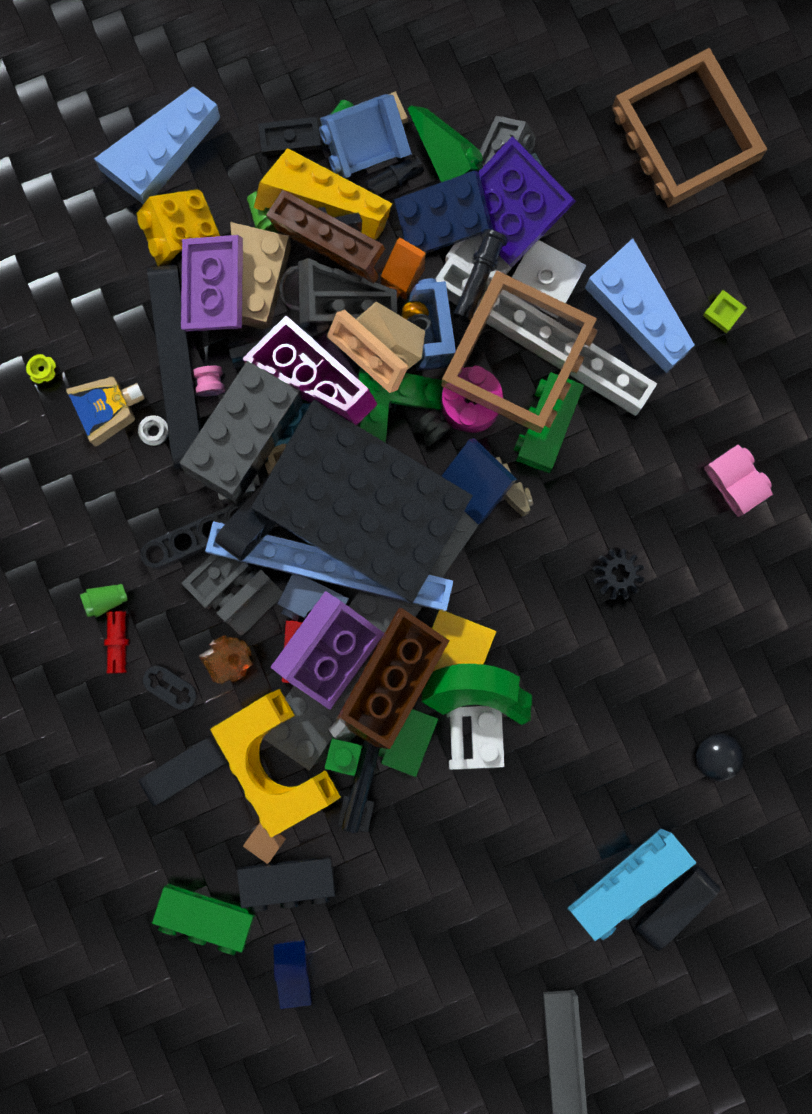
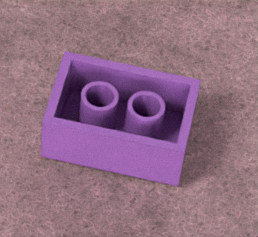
M325 591L270 668L330 710L385 633L345 603Z

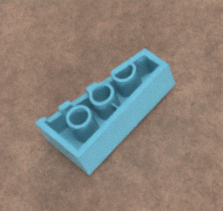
M660 829L570 905L568 909L594 941L599 938L604 940L616 930L615 926L623 919L628 920L639 911L640 906L656 897L667 885L695 865L696 862L671 832Z

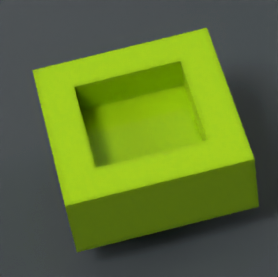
M722 290L703 316L727 333L747 307Z

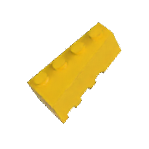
M288 148L259 182L254 204L255 209L262 211L265 210V207L271 208L281 191L284 190L317 209L325 207L327 214L332 217L359 212L362 219V233L374 240L384 230L392 203Z

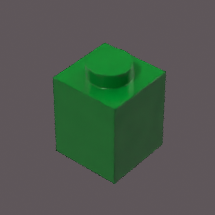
M332 738L324 769L355 776L363 745Z

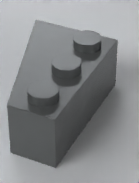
M309 258L298 262L300 323H332L336 313L342 310H346L357 319L375 302L380 303L397 314V290L378 283L373 284L364 278L344 273V271L337 268H330Z

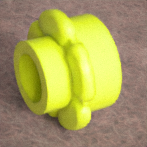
M37 354L28 361L26 372L35 383L49 382L55 376L54 368L56 364L51 357ZM41 366L44 367V370L42 372L39 371V367Z

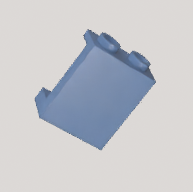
M384 94L320 118L322 126L319 127V132L324 144H328L331 151V156H329L330 166L334 173H338L343 178L351 177V173L394 157L402 158L411 154L394 95Z
M433 278L423 279L414 286L407 303L421 302L428 308V316L432 322L436 343L423 345L422 358L415 363L416 371L446 368L456 352L446 281L437 282Z

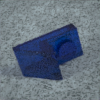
M305 940L274 944V978L278 986L280 1009L309 1006L312 1004Z

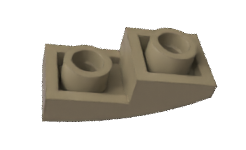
M500 457L495 458L502 464ZM507 463L502 464L510 472ZM521 482L513 484L503 498L520 515H528L531 511L529 506L533 505L530 491L528 488L523 489Z

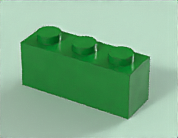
M550 372L547 381L544 379L540 380L535 396L540 397L536 408L530 406V412L539 416L559 375ZM567 379L566 382L570 383L571 387L564 401L557 399L553 410L558 413L551 427L544 426L541 434L529 428L525 436L520 434L513 450L519 453L516 461L547 473L551 472L584 387L583 384Z
M167 884L163 888L152 924L158 925V930L162 933L175 936L179 932L188 935V940L193 943L206 945V942L218 945L219 951L235 955L236 951L242 953L245 948L256 912H249L248 909Z

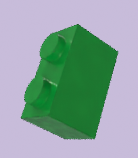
M412 709L391 748H380L378 756L383 757L381 764L416 777L438 719Z

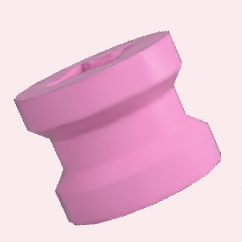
M203 366L192 371L193 378L197 380L196 396H215L225 392V385L221 383L220 378L223 374L221 366Z

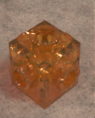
M222 636L210 643L211 649L199 656L213 682L223 684L229 679L231 682L242 678L247 673L245 669L253 665L249 659L251 651L243 640L239 641L238 638L233 637L227 638Z

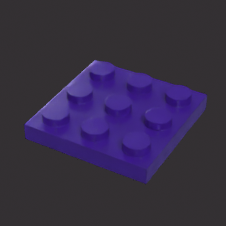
M513 136L479 171L492 228L508 238V243L502 247L499 256L510 267H513L576 200Z

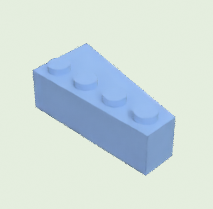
M193 86L95 157L94 160L102 173L144 204L149 196H156L218 122L220 114L217 104Z
M631 239L589 278L585 289L666 373L694 347L693 341L634 239Z

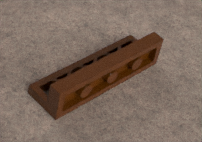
M284 190L281 191L266 214L276 230L373 284L376 282L379 276L374 269V265L385 250L383 244Z

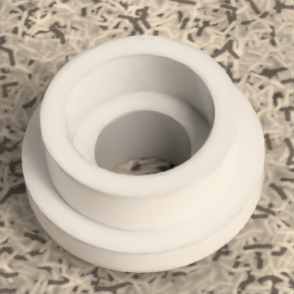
M148 416L139 424V437L147 445H160L168 437V425L159 416ZM153 426L159 428V433L156 436L149 435V430Z

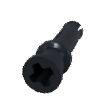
M484 229L482 232V243L478 252L472 256L474 266L457 307L452 314L457 319L459 316H462L460 320L464 322H471L472 315L489 274L497 269L499 264L497 259L501 249L508 243V238L505 235L491 229Z

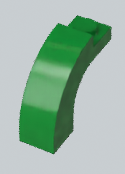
M483 664L446 666L432 672L422 691L421 702L442 715L462 706L483 705L502 712L521 725L531 721L532 695L519 687V676L498 667Z

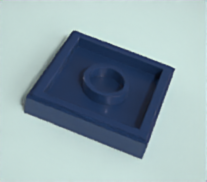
M475 438L468 440L442 475L446 480L473 495L464 511L477 524L484 522L517 480Z

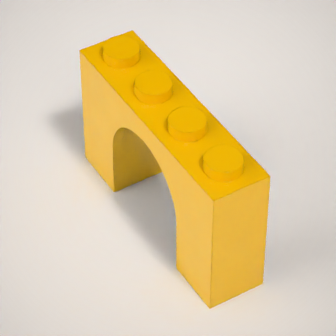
M280 689L263 696L210 729L229 762L231 772L238 778L244 789L245 797L252 803L262 827L271 838L341 798L326 770L308 781L293 787L277 784L265 773L259 756L260 745L264 736L275 727L295 716Z

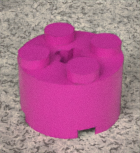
M480 366L463 368L459 376L460 378L503 398L501 385L493 374ZM445 387L443 388L441 410L445 420L454 429L478 433L489 428L498 417V413L478 403L476 405L472 402L467 404V398Z

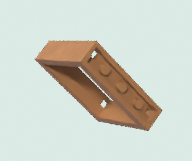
M710 48L616 96L612 106V111L616 116V123L618 125L622 124L627 133L626 140L632 150L636 149L644 173L652 177L655 183L656 194H660L668 208L761 160L767 151V147ZM697 71L743 152L677 186L631 104Z
M496 270L442 378L441 386L541 434L544 426L551 427L558 413L553 410L557 399L564 401L571 387V384L566 382L570 372L577 374L585 358L579 355L584 344L590 347L598 330L593 328V325L597 318ZM502 290L582 327L539 416L459 377Z

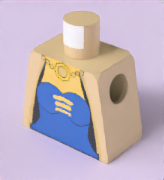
M114 377L66 390L89 441L95 447L134 422L135 417L130 406L145 399L138 383L121 389L120 384Z

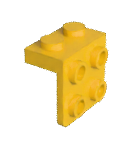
M198 189L149 196L137 212L138 224L145 233L149 251L154 256L158 266L169 265L176 255L182 251V239L220 236L205 197Z

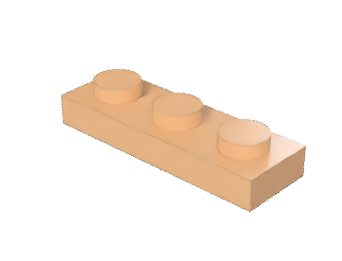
M346 310L337 312L327 337L389 393L398 390L409 366Z

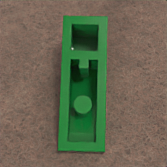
M417 106L407 108L441 182L471 171L479 172L483 168L481 152L466 138L427 108Z

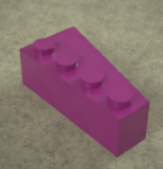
M287 316L243 358L245 363L249 361L300 390L303 400L309 403L315 400L355 425L360 423L378 405L370 390Z

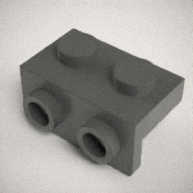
M211 554L182 584L205 609L209 610L211 607L217 609L219 607L218 604L227 596L226 593L234 585L237 588L240 587V583L252 568L246 562Z
M262 570L257 574L254 571L248 574L240 583L243 588L235 595L232 592L229 593L218 604L221 609L217 614L240 636H243L280 600L283 594Z

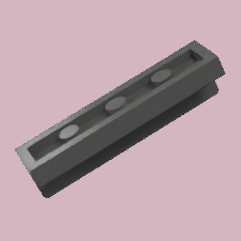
M574 990L543 992L552 1114H587L578 996Z

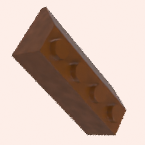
M399 608L338 718L351 732L373 746L390 749L450 640L403 608Z

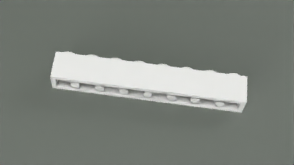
M452 256L449 257L436 277V281H446L448 300L457 305L472 269ZM487 279V282H486V284H485V286H484V289H483L482 294H481V296H480V298H479V301H478V303H477V306H476V308H475V311H474L473 315L475 314V312H476V310H477V308H478V306H479V304H480V302H481V300H482V298H483V296H484V294H485V292H486V290H487V288H488V286H489V284H490V282H491V280H489V279ZM502 290L486 324L561 370L578 337V334L505 290ZM593 343L590 347L584 344L579 355L585 358L577 374L573 372L569 374L635 416L642 409L657 385L656 382Z

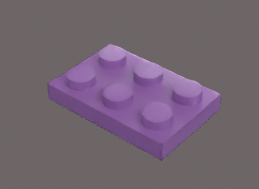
M229 235L182 239V330L187 332L242 328L243 238L241 236Z

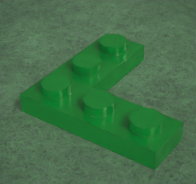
M360 367L359 381L370 390L378 405L357 426L386 443L389 403L431 411L433 409L441 410L442 380L405 373L398 390L389 393Z

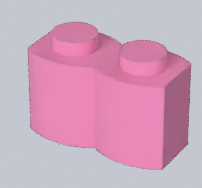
M736 445L705 466L704 469L713 484L721 492L729 507L739 517L773 495L770 489L772 484L769 478L764 473H759L753 465L755 460L750 451Z

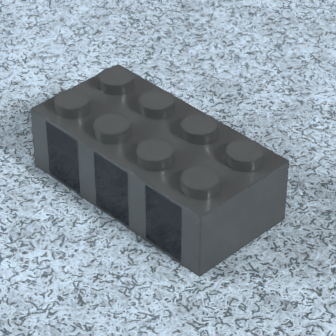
M247 361L180 461L185 474L238 504L302 406L303 401L300 390Z

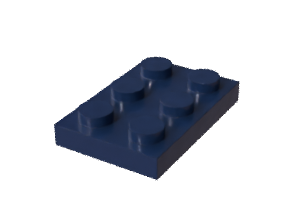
M471 171L394 199L404 240L426 254L482 235L484 229L493 230L480 175L477 171Z

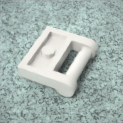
M488 706L459 707L447 713V717H450L452 760H449V769L504 767L502 712ZM462 716H471L473 759H464Z

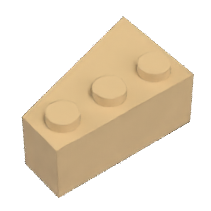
M230 222L231 235H239L243 238L242 324L264 330L271 327L291 250L290 239L287 235Z

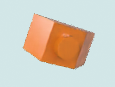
M399 237L381 274V285L397 290V298L401 296L407 299L425 270L426 253Z

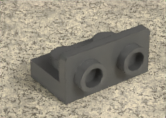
M496 116L480 150L483 161H481L483 166L512 136L530 153L535 145V134L527 122Z

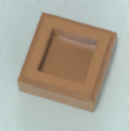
M259 823L243 847L269 864L286 840V837L279 833L271 838L261 823Z

